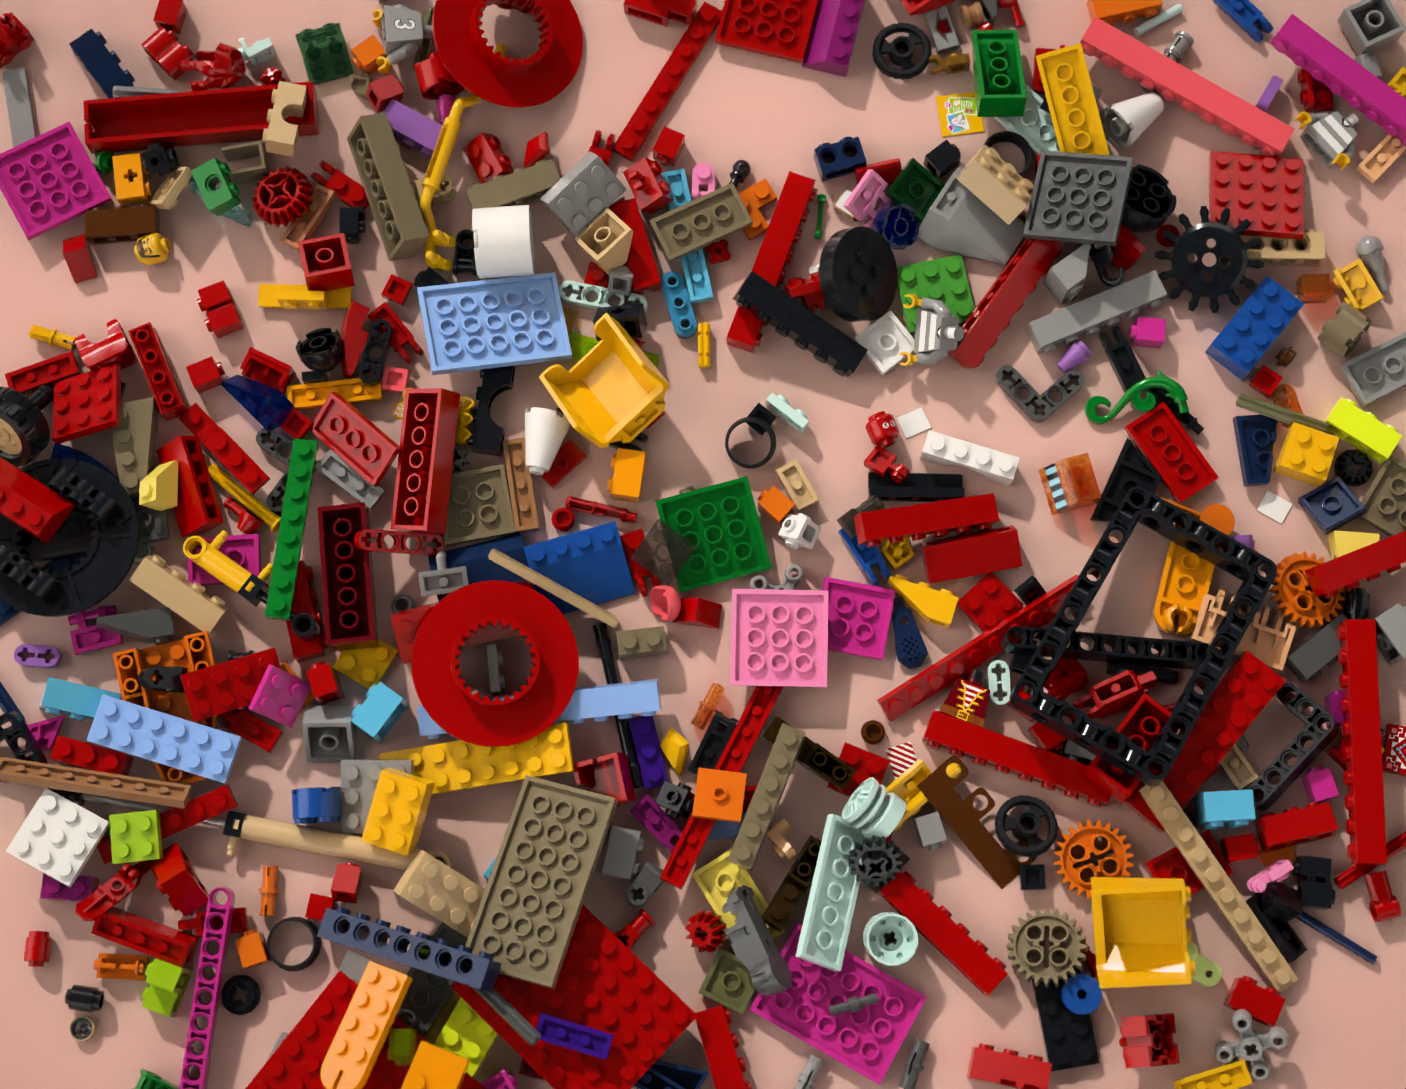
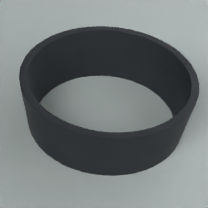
M1002 131L990 136L984 143L988 147L998 142H1011L1022 150L1025 156L1024 169L1019 173L1022 176L1032 160V151L1028 142L1021 135L1010 131Z
M745 417L733 423L729 428L725 438L726 451L731 460L737 465L744 468H757L766 464L774 455L776 436L772 427L764 420L756 417ZM746 422L757 423L764 427L771 440L768 455L761 462L752 465L737 461L730 453L728 446L729 436L733 429Z
M289 917L278 922L271 929L267 938V950L272 961L280 968L288 971H299L310 966L318 957L321 949V937H317L318 929L312 922L302 917ZM286 921H298L306 925L311 931L314 941L309 957L302 963L292 966L278 962L270 950V940L274 930Z

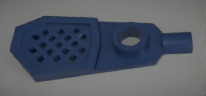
M903 597L895 598L896 610L892 613L897 660L908 669L921 667L928 655L927 649L911 609L905 607ZM905 617L908 623L901 625L899 619Z

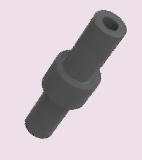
M874 993L857 998V996L847 998L846 1002L829 1006L830 1014L834 1016L848 1011L851 1013L861 1011L860 1008L879 1003L878 996Z

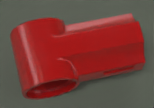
M1386 870L1364 875L1371 900L1369 902V909L1373 920L1380 922L1400 917V904L1397 897L1392 893Z

